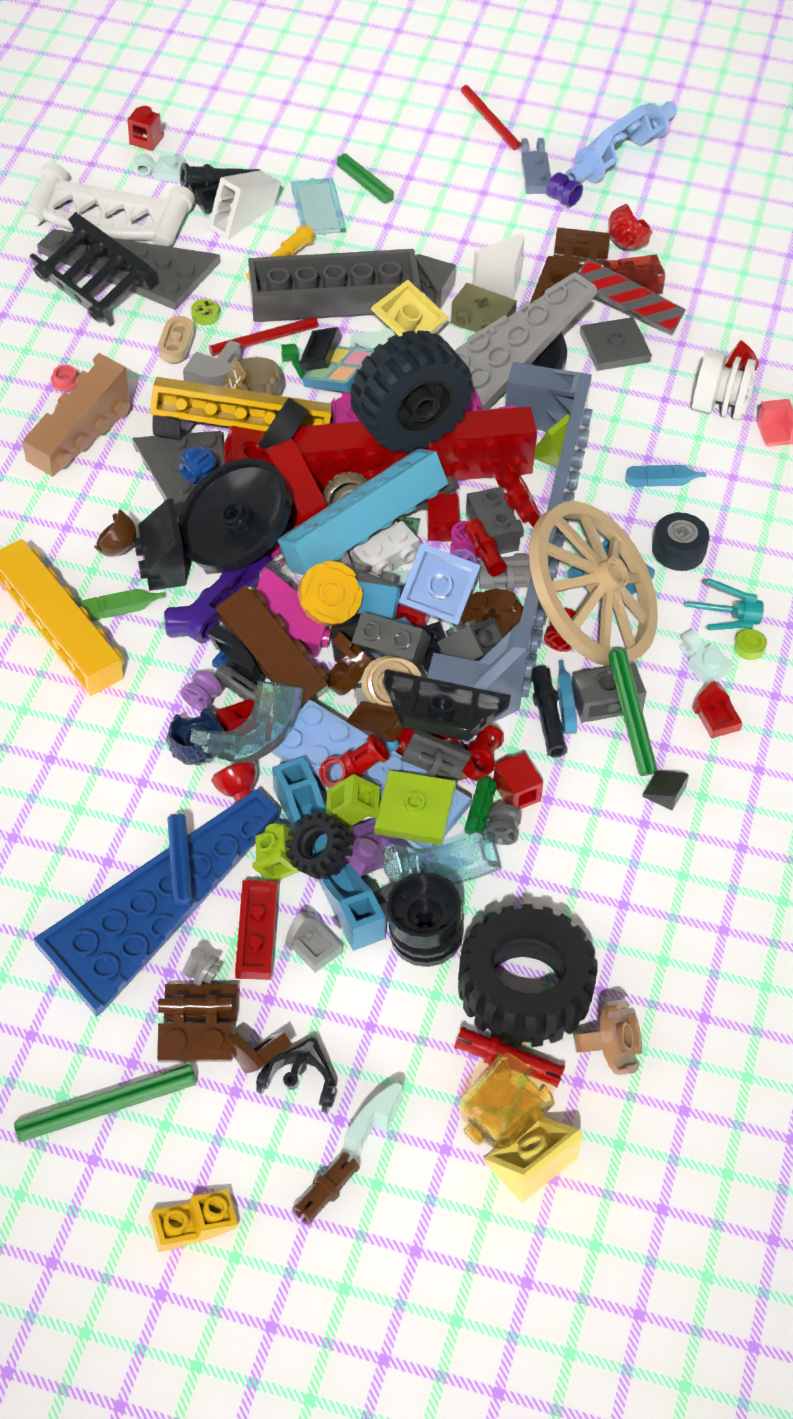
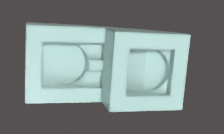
M395 1082L377 1094L361 1110L344 1136V1152L358 1159L372 1128L387 1133L402 1102L403 1085Z

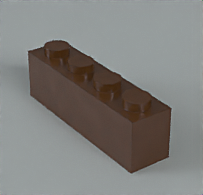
M244 585L215 608L216 616L229 632L244 645L255 664L290 707L299 712L309 699L314 702L328 691L326 681L329 678L318 664L313 666L305 657L308 655V652L297 638L292 641L285 631L288 627L278 614L272 616L265 608L268 603L257 589L251 591L247 585Z

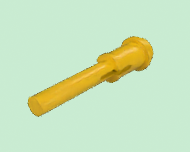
M307 225L298 226L295 233L282 241L281 247L268 257L292 256L305 245L310 246L315 238L314 231ZM249 272L246 273V278H247L248 281H249Z

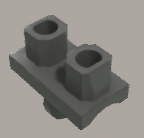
M414 730L401 760L426 770V776L435 777V775H438L448 780H454L457 783L471 757V751L463 749V745L454 741L446 742L434 737L432 733Z

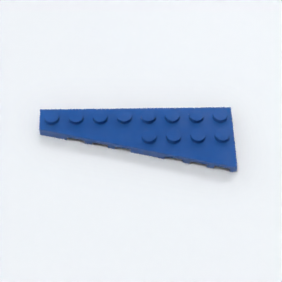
M257 788L187 835L193 899L190 906L177 907L174 905L170 849L168 848L34 937L35 946L96 1017L99 1016L256 844L255 836L264 833L267 825L275 823L279 818V810Z

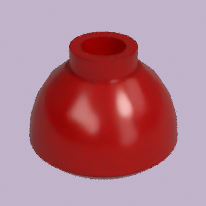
M243 760L229 765L216 772L211 782L220 793L234 798L236 803L253 792L252 788L257 776L255 763L251 760Z

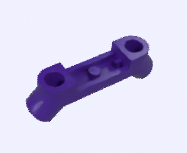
M265 553L262 557L243 568L222 572L219 579L209 588H205L199 595V598L191 605L168 607L164 611L166 635L170 638L188 636L200 644L206 643L210 639L207 634L214 623L218 625L215 608L244 585L256 588L263 568L270 569L273 573H276L278 567L277 560Z

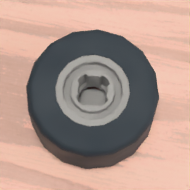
M681 512L668 514L660 519L655 527L652 553L655 559L666 568L674 571L694 569L703 562L710 540L709 529L705 522L692 514Z

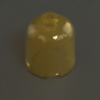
M507 1052L503 1056L499 1054L466 1090L459 1101L460 1116L466 1125L463 1132L477 1146L483 1142L491 1148L500 1150L511 1147L555 1104L554 1097L547 1086L543 1083L538 1088L528 1077L532 1070L518 1058Z

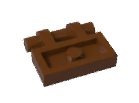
M557 227L554 253L564 254V256L553 255V257L580 262L579 269H582L587 258L572 257V255L589 257V259L607 268V261L597 260V258L608 259L611 234Z
M173 995V998L158 999V1013H173V1023H158V1063L232 1062V1053L227 1039L232 1036V1023H218V1013H232V998H218V995H206V998H185V995ZM185 1013H206V1023H185Z

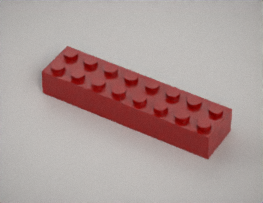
M531 406L465 412L461 421L458 420L454 424L455 428L450 433L446 432L441 436L442 439L437 443L431 442L428 444V447L424 448V450L436 451L446 478L455 477L457 481L493 478V472L495 471L500 475H505L504 473L509 471L508 463L514 464L520 475L533 474L537 429ZM360 421L299 426L293 436V441L298 446L321 493L326 489L328 481H332L333 477L337 474L340 475L342 472L347 473L349 471L362 474L369 481L412 453L402 452L401 450L399 452L382 447Z

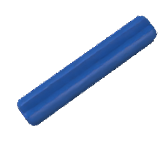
M182 813L170 814L167 822L173 901L177 907L190 906L193 899L186 816Z

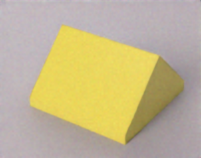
M409 280L405 281L371 308L399 336H402L403 332L415 331L417 333V330L437 333L449 318Z
M538 1115L483 1159L494 1174L523 1203L578 1159L583 1135L580 1129Z

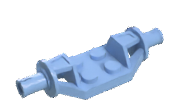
M667 101L662 106L654 103L639 105L606 128L587 147L578 150L575 155V166L567 170L565 175L568 176L570 181L576 180L580 182L585 179L596 183L602 180L605 171L618 161L614 144L618 145L628 137L642 146L652 138L664 136L669 128L668 120L677 114L676 105L672 101Z

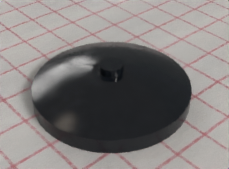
M244 458L228 462L206 475L187 497L179 516L178 525L184 553L199 567L212 572L234 571L262 557L282 535L291 514L292 493L285 477L269 462L255 458Z

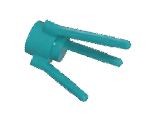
M711 578L706 579L708 585L742 598L741 601L736 600L734 606L685 601L683 603L685 607L733 613V618L738 619V621L709 624L707 626L709 631L734 628L753 629L754 625L761 623L764 613L763 601L757 600V594L746 593Z

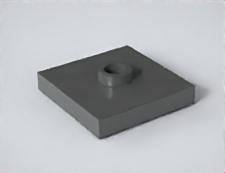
M634 317L580 326V335L597 371L651 362L652 354Z

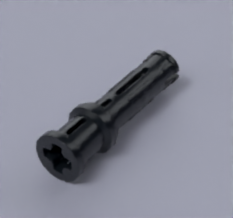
M182 163L180 167L181 186L186 188L189 185L208 187L218 184L221 177L260 171V169L213 168L210 164L189 166L188 163Z

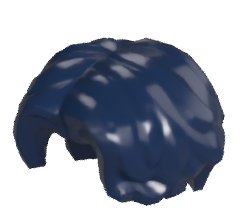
M204 708L200 712L199 717L192 719L183 718L176 714L170 723L166 743L173 758H177L184 765L200 766L210 763L217 756L226 732L215 713L209 711L208 708Z

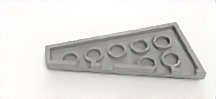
M574 272L546 289L545 294L532 303L529 301L519 306V311L509 317L504 315L468 337L465 344L455 349V352L470 369L472 374L471 380L479 395L483 410H488L507 390V381L512 363L518 362L530 365L598 293L594 284Z

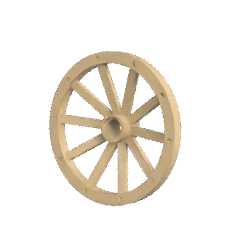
M578 501L564 502L545 512L536 522L531 534L529 563L537 596L550 622L562 638L579 654L597 664L610 666L608 655L614 650L610 649L614 606L626 645L625 650L627 651L629 662L640 658L647 652L654 640L657 629L658 610L652 579L637 547L617 522L600 509L587 503ZM564 518L581 520L592 548ZM555 525L585 558L548 542ZM596 529L610 541L608 556ZM619 553L625 561L626 565L621 559H619ZM548 555L585 571L584 576L552 582L548 566ZM628 583L635 584L639 604L625 586ZM586 586L590 594L571 619L562 606L556 592ZM600 598H602L598 644L579 628ZM624 603L639 620V628L635 639Z

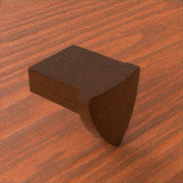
M285 1032L269 1036L254 1048L237 1033L227 1039L231 1053L244 1073L259 1070L292 1045Z

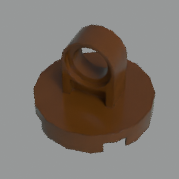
M339 631L331 642L344 655L328 673L329 679L326 683L328 688L337 695L342 696L347 694L362 678L365 668L373 659Z

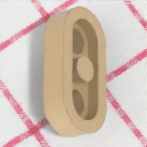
M174 316L166 321L158 343L159 357L163 361L177 363L186 358L194 336V326L191 319L185 316Z

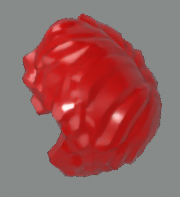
M623 204L614 209L609 216V233L619 246L625 249H636L649 243L653 231L644 219L637 220L628 204Z

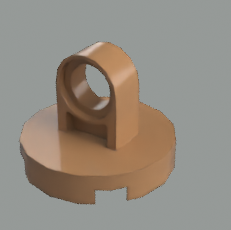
M625 1000L607 1002L600 1014V1030L573 1034L576 1053L603 1050L609 1068L617 1075L634 1074L640 1066L637 1062L634 1063L635 1054H642L641 1030L636 1014L629 1015L627 1012L630 1006L629 1002Z

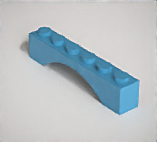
M304 756L272 767L273 790L293 831L297 830V827L294 825L297 820L305 822L304 815L310 814L313 816V812L326 813V807L317 781ZM326 834L321 835L315 841L312 848L313 858H316L324 851L327 844ZM349 864L346 867L339 865L338 868L341 873L337 876L331 873L330 879L322 877L321 880L318 879L353 951L385 939L386 917L372 889L365 884Z

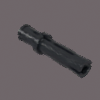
M537 666L533 668L531 676L534 687L533 703L539 711L547 755L552 758H558L565 755L568 751L557 707L559 697L552 685L550 668Z

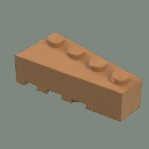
M100 352L92 359L95 365L87 373L83 370L76 378L78 384L71 393L67 394L64 392L59 397L52 415L46 413L22 440L26 462L51 477H54L60 470L66 468L81 452L86 451L90 444L105 434L120 418L125 417L130 410L126 367Z

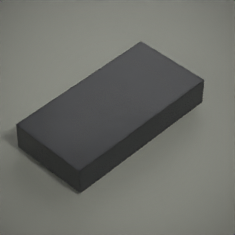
M338 327L312 331L299 362L302 372L329 367L341 337Z

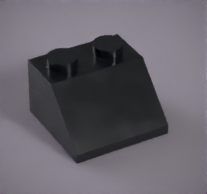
M173 498L166 499L138 524L139 537L134 538L136 556L143 557L142 561H138L140 578L147 579L149 591L186 586L183 544Z

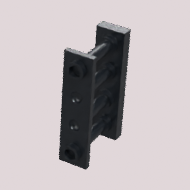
M75 212L68 218L74 229L72 231L73 235L45 261L34 253L29 256L35 266L33 271L42 281L49 280L86 308L88 314L96 322L103 321L111 327L114 322L107 310L135 283H142L150 289L157 283V280L146 262ZM86 242L90 245V249L63 275L54 269L80 243L84 244ZM104 255L108 258L109 262L82 288H79L72 282L98 256L102 257ZM123 269L127 273V276L100 302L90 296L116 270L120 271Z

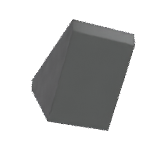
M421 254L415 255L421 289L426 297L441 309L455 286L456 264Z

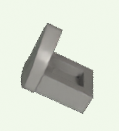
M309 912L297 914L288 930L285 946L289 950L293 949L316 973L342 954V945L325 929L315 915Z

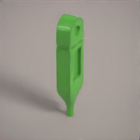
M132 589L99 596V598L85 599L80 602L79 607L83 606L89 614L90 620L94 621L141 611L152 601L165 597V593H149L141 589Z

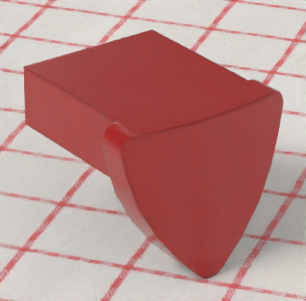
M740 340L727 355L725 367L731 368L734 360L739 356L741 357L739 370L745 371L748 359L756 360V371L759 366L756 354L743 340Z
M716 681L711 682L694 702L692 707L694 713L698 714L711 739L741 731L742 721L732 705L727 691L720 683Z

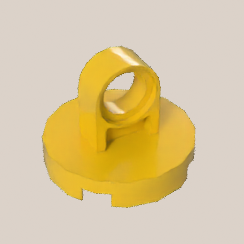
M325 561L324 563L316 564L305 572L299 582L297 595L300 607L307 617L317 624L334 626L344 623L356 614L361 606L362 587H359L358 581L355 578L356 574L352 569L340 562Z

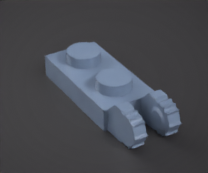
M528 138L521 139L520 161L525 194H547L546 189L551 179L548 154L545 152L544 138L537 139V151L529 152Z

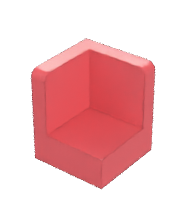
M790 399L761 401L757 425L765 446L793 444V407Z

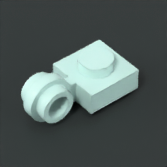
M142 153L135 157L133 167L136 173L141 176L155 173V180L180 182V167L182 163H185V157L159 155L158 161L154 162L149 154Z

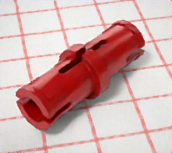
M480 519L470 520L465 524L464 531L473 544L474 554L477 558H481L490 576L502 574L506 570L507 565L497 550V542L488 535Z

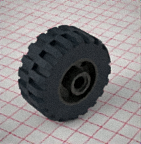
M417 330V333L415 331L403 332L402 336L394 335L387 338L388 342L383 345L378 344L373 348L374 352L363 359V366L361 369H357L354 375L355 383H352L350 393L351 407L356 417L375 441L388 450L398 452L400 450L402 452H412L414 448L424 449L428 447L429 443L440 441L442 439L441 436L446 432L450 433L455 428L454 424L458 420L461 421L465 415L464 409L469 407L471 401L470 393L473 390L470 369L447 341L440 335L430 333L429 331Z

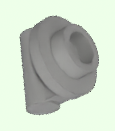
M195 947L192 949L183 968V974L188 978L196 979L195 984L199 986L204 982L211 984L221 966L216 964L219 957L215 954L209 957L202 948Z

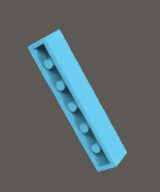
M424 449L415 450L277 539L290 571L304 575L306 571L316 564L341 559L346 555V551L353 546L367 542L370 539V535L378 530L388 528L393 524V520L400 515L414 511L417 504L423 500L435 497L439 493L438 490L448 484L437 452Z

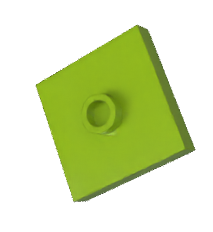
M389 770L379 807V816L376 818L374 833L376 835L443 845L456 789V781Z

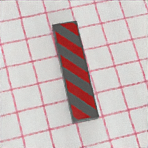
M589 258L586 259L579 272L580 276L596 286L598 293L595 295L596 297L673 336L686 311L685 308Z

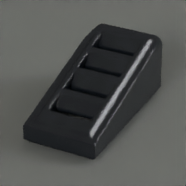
M154 415L152 417L153 435L181 440L196 421L184 420L173 416Z

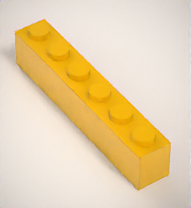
M156 376L152 390L150 414L267 431L289 397ZM292 398L309 410L300 426L330 424L331 403Z
M23 539L0 549V584L89 696L122 680L124 659L118 648H112L108 644L106 635L99 626L94 627L86 609L83 606L78 607L70 590L66 586L62 588L51 567L46 568L42 563L38 551L34 547L30 549Z

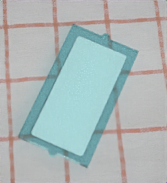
M333 177L290 181L300 226H309L315 235L326 236L327 234L346 232V225Z

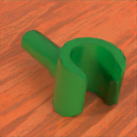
M282 344V362L292 361V365L301 379L305 372H302L299 365L297 345Z

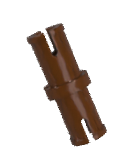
M342 1152L339 1158L323 1175L318 1174L312 1182L313 1186L292 1207V1211L298 1219L302 1215L305 1216L302 1219L303 1223L310 1225L313 1219L330 1201L335 1202L340 1196L339 1190L359 1171L360 1166L354 1158L350 1162L347 1161L350 1157L348 1153Z

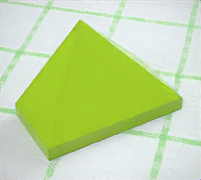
M568 414L545 433L535 447L534 459L555 467L558 466L570 417Z

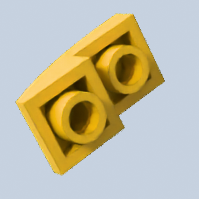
M229 1190L191 1196L187 1204L153 1209L149 1215L158 1252L198 1243L226 1233L238 1226Z

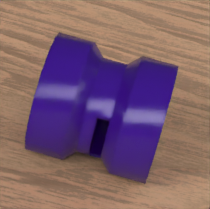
M557 172L550 179L546 193L553 199H561L562 204L571 208L579 201L583 193V184L576 180L570 181L567 175Z

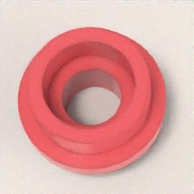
M60 365L53 370L51 384L59 391L73 390L78 384L76 378L79 376V373L71 365Z

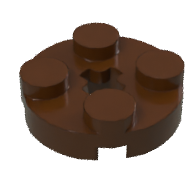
M489 589L484 592H475L470 596L469 604L462 617V623L464 624L473 619L481 622L496 614L500 617L496 621L505 636L520 622L523 607L516 596L507 590Z

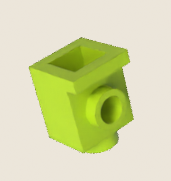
M353 774L327 790L326 814L343 822L346 828L355 825L368 816L376 818L379 816L380 787Z
M269 824L265 827L264 833L255 836L256 861L252 862V868L269 881H278L300 872L289 863L292 860L287 858L286 852L291 849L285 847L286 841H292L293 837L288 835L290 829L284 824Z

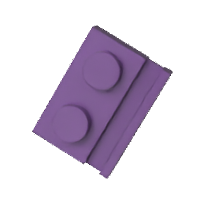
M376 818L348 828L352 833L348 837L353 839L354 845L348 846V849L353 851L352 857L346 855L344 860L349 862L348 864L360 876L405 860L412 850L403 839L376 835L374 833Z

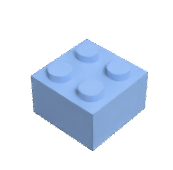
M421 543L399 599V605L426 614L430 618L448 625L456 626L462 621L470 596L481 572V565Z

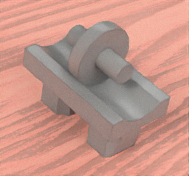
M515 553L513 556L502 557L507 568L498 576H490L481 558L479 559V565H481V572L479 574L480 589L505 588V590L513 593L514 588L529 586L531 571L529 556L526 553Z

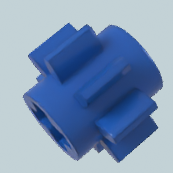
M198 446L187 449L180 455L184 462L179 465V471L184 479L190 483L197 482L198 484L216 466L214 455L204 447L199 449Z

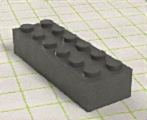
M414 249L248 258L253 321L375 314L371 310L372 306L405 281L409 280L421 291Z

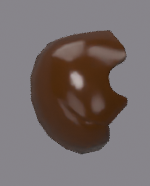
M121 509L118 510V514L114 513L112 515L114 522L100 533L94 546L97 551L106 557L123 554L132 546L134 538H136V525L134 521Z

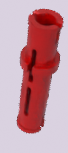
M461 1027L458 1034L460 1038L456 1040L454 1049L485 1059L484 1063L492 1065L494 1062L558 1088L562 1078L559 1076H562L564 1073L565 1065H560L500 1042L501 1038L497 1036L489 1038L468 1030L466 1027Z

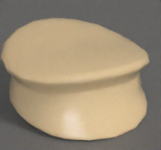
M394 656L379 657L371 661L365 668L361 678V688L365 697L371 703L393 707L383 684L385 670L422 677L417 666L409 660Z

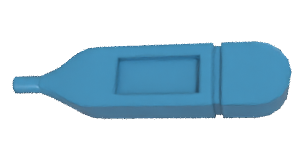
M684 465L631 466L626 470L625 482L631 487L683 486L695 478L706 477L707 473L693 471Z
M559 660L557 693L563 734H576L577 716L571 676L564 667V660Z

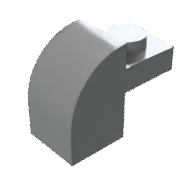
M229 340L217 358L195 352L183 369L184 381L231 388L229 379L232 380L237 363L243 359L240 356V343Z

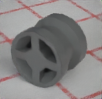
M504 803L491 806L488 813L490 822L486 825L485 830L486 838L499 845H511L517 842L519 836L517 826L521 824V811L515 806Z

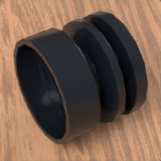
M427 872L408 875L395 884L388 895L386 906L389 934L394 951L402 960L414 966L431 967L443 964L452 958L462 945L463 938L462 901L458 889L449 879L437 873Z

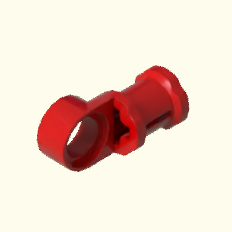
M494 725L485 727L476 735L474 742L466 747V750L471 751V757L465 765L463 773L471 780H481L494 770V752L504 742L502 731ZM475 766H480L483 770L480 771Z
M371 734L367 737V742L354 751L348 750L339 757L325 759L319 767L318 775L320 781L327 787H333L353 774L362 778L366 775V771L377 763L388 761L389 753L383 742L376 735ZM340 764L343 770L342 776L337 782H332L329 776L330 770L334 765Z

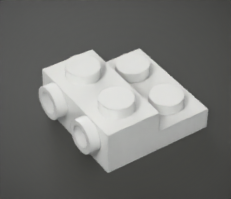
M393 520L391 526L376 531L370 535V539L367 542L353 546L347 550L351 563H353V560L368 563L371 565L370 571L381 574L382 570L393 571L404 564L413 562L420 547V540L403 521L397 523Z

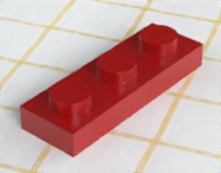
M242 880L235 979L271 980L278 890L277 881Z

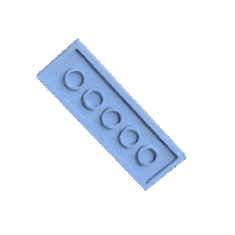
M309 699L269 744V751L285 762L304 756L316 781L330 789L331 787H327L320 781L318 774L321 763L329 757H339L348 750L354 751L367 742L369 735ZM387 749L389 760L385 763H377L368 769L366 775L362 778L380 787V807L389 770L426 776L427 771L402 761L400 754ZM340 764L334 765L330 770L329 776L332 782H337L342 776L343 770ZM455 789L445 836L471 806V798ZM412 841L430 853L438 846L436 844Z

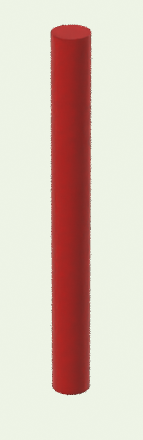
M469 85L462 86L461 93L511 149H519L521 143Z
M311 317L230 340L240 343L241 349L318 328V322L316 317ZM229 340L209 345L211 356L219 355Z

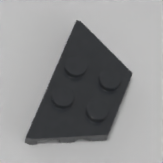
M385 670L384 687L403 728L470 741L509 708L511 695Z

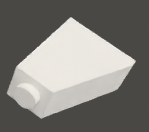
M261 170L221 177L208 228L226 239L233 238L274 207L281 181Z

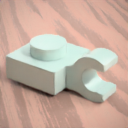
M692 629L682 635V639L685 642L680 644L679 648L685 655L690 657L687 666L704 683L709 685L713 681L717 682L732 672L734 663L713 643L705 648L700 636Z

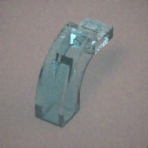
M258 681L253 710L241 726L230 731L192 729L190 742L201 745L202 752L218 754V758L233 763H245L260 759L275 750L290 733L298 717L303 688L288 684Z
M473 833L457 841L430 848H410L392 844L381 849L384 858V872L391 883H397L411 874L427 872L437 873L449 879L455 885L502 869L494 836L481 833Z

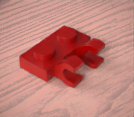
M508 463L509 471L504 473L505 475H500L495 471L493 472L494 478L498 486L506 488L507 492L503 496L508 507L516 509L521 521L524 524L529 522L534 528L542 515L526 482L518 473L514 464Z

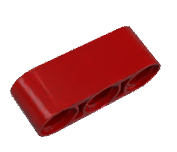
M291 438L262 450V460L272 464L285 477L292 493L290 517L296 527L328 507L298 446Z

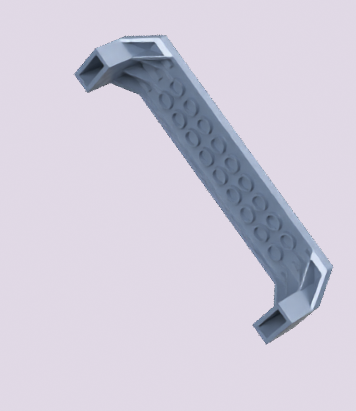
M513 362L507 381L505 406L515 405L516 408L531 406L536 429L545 433L567 414L570 416L548 503V511L561 503L574 501L575 493L570 492L571 490H577L580 472H577L576 469H582L585 451H582L581 447L587 448L590 430H585V426L590 427L593 409L588 408L592 374ZM564 518L569 524L570 518ZM555 525L548 542L563 549L565 537H560V535L564 534ZM548 555L550 576L552 581H554V578L557 577L560 560ZM532 576L520 622L480 661L433 653L427 678L511 695L509 708L492 723L520 710L522 697H529L532 679L529 678L532 676L533 668L536 667L538 654L533 653H537V650L540 649L543 630L539 628L542 629L547 620V615L537 596Z

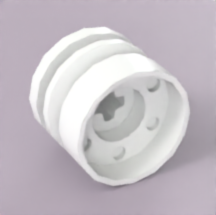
M707 349L700 369L692 409L711 413L716 401L722 402V416L726 417L730 405H734L733 419L741 420L742 414L747 406H749L756 380V360L748 359L745 371H740L741 357L737 356L732 367L727 368L725 367L726 353Z

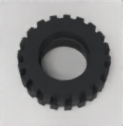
M522 904V908L517 909L510 905L502 907L500 914L492 911L485 915L483 924L477 922L470 929L469 937L465 938L459 961V999L463 1001V1009L467 1016L470 1018L475 1016L474 1025L483 1032L486 1029L490 1030L491 1038L497 1036L501 1038V1041L505 1038L511 1040L512 1046L521 1047L522 1042L531 1043V1047L543 1046L544 1040L548 1039L550 1043H555L563 1039L564 1031L567 1034L574 1032L579 1027V1022L584 1020L589 1012L598 972V961L594 958L595 949L591 941H585V931L579 925L573 927L571 925L572 919L561 913L558 916L553 914L552 908L543 906L542 910L535 909L533 904ZM518 957L533 958L548 965L557 974L560 982L547 991L524 993L505 985L497 977L494 970L501 963L509 959Z

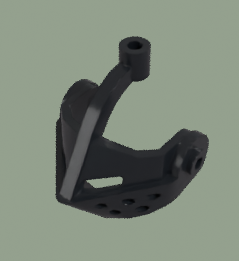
M310 1037L272 1059L259 1072L256 1080V1092L263 1094L265 1089H268L277 1070L285 1065L294 1063L291 1072H287L283 1077V1082L289 1090H294L299 1086L298 1075L304 1063L314 1066L322 1074L325 1081L319 1099V1105L322 1106L321 1112L328 1114L330 1108L334 1105L336 1082L319 1043L314 1037Z

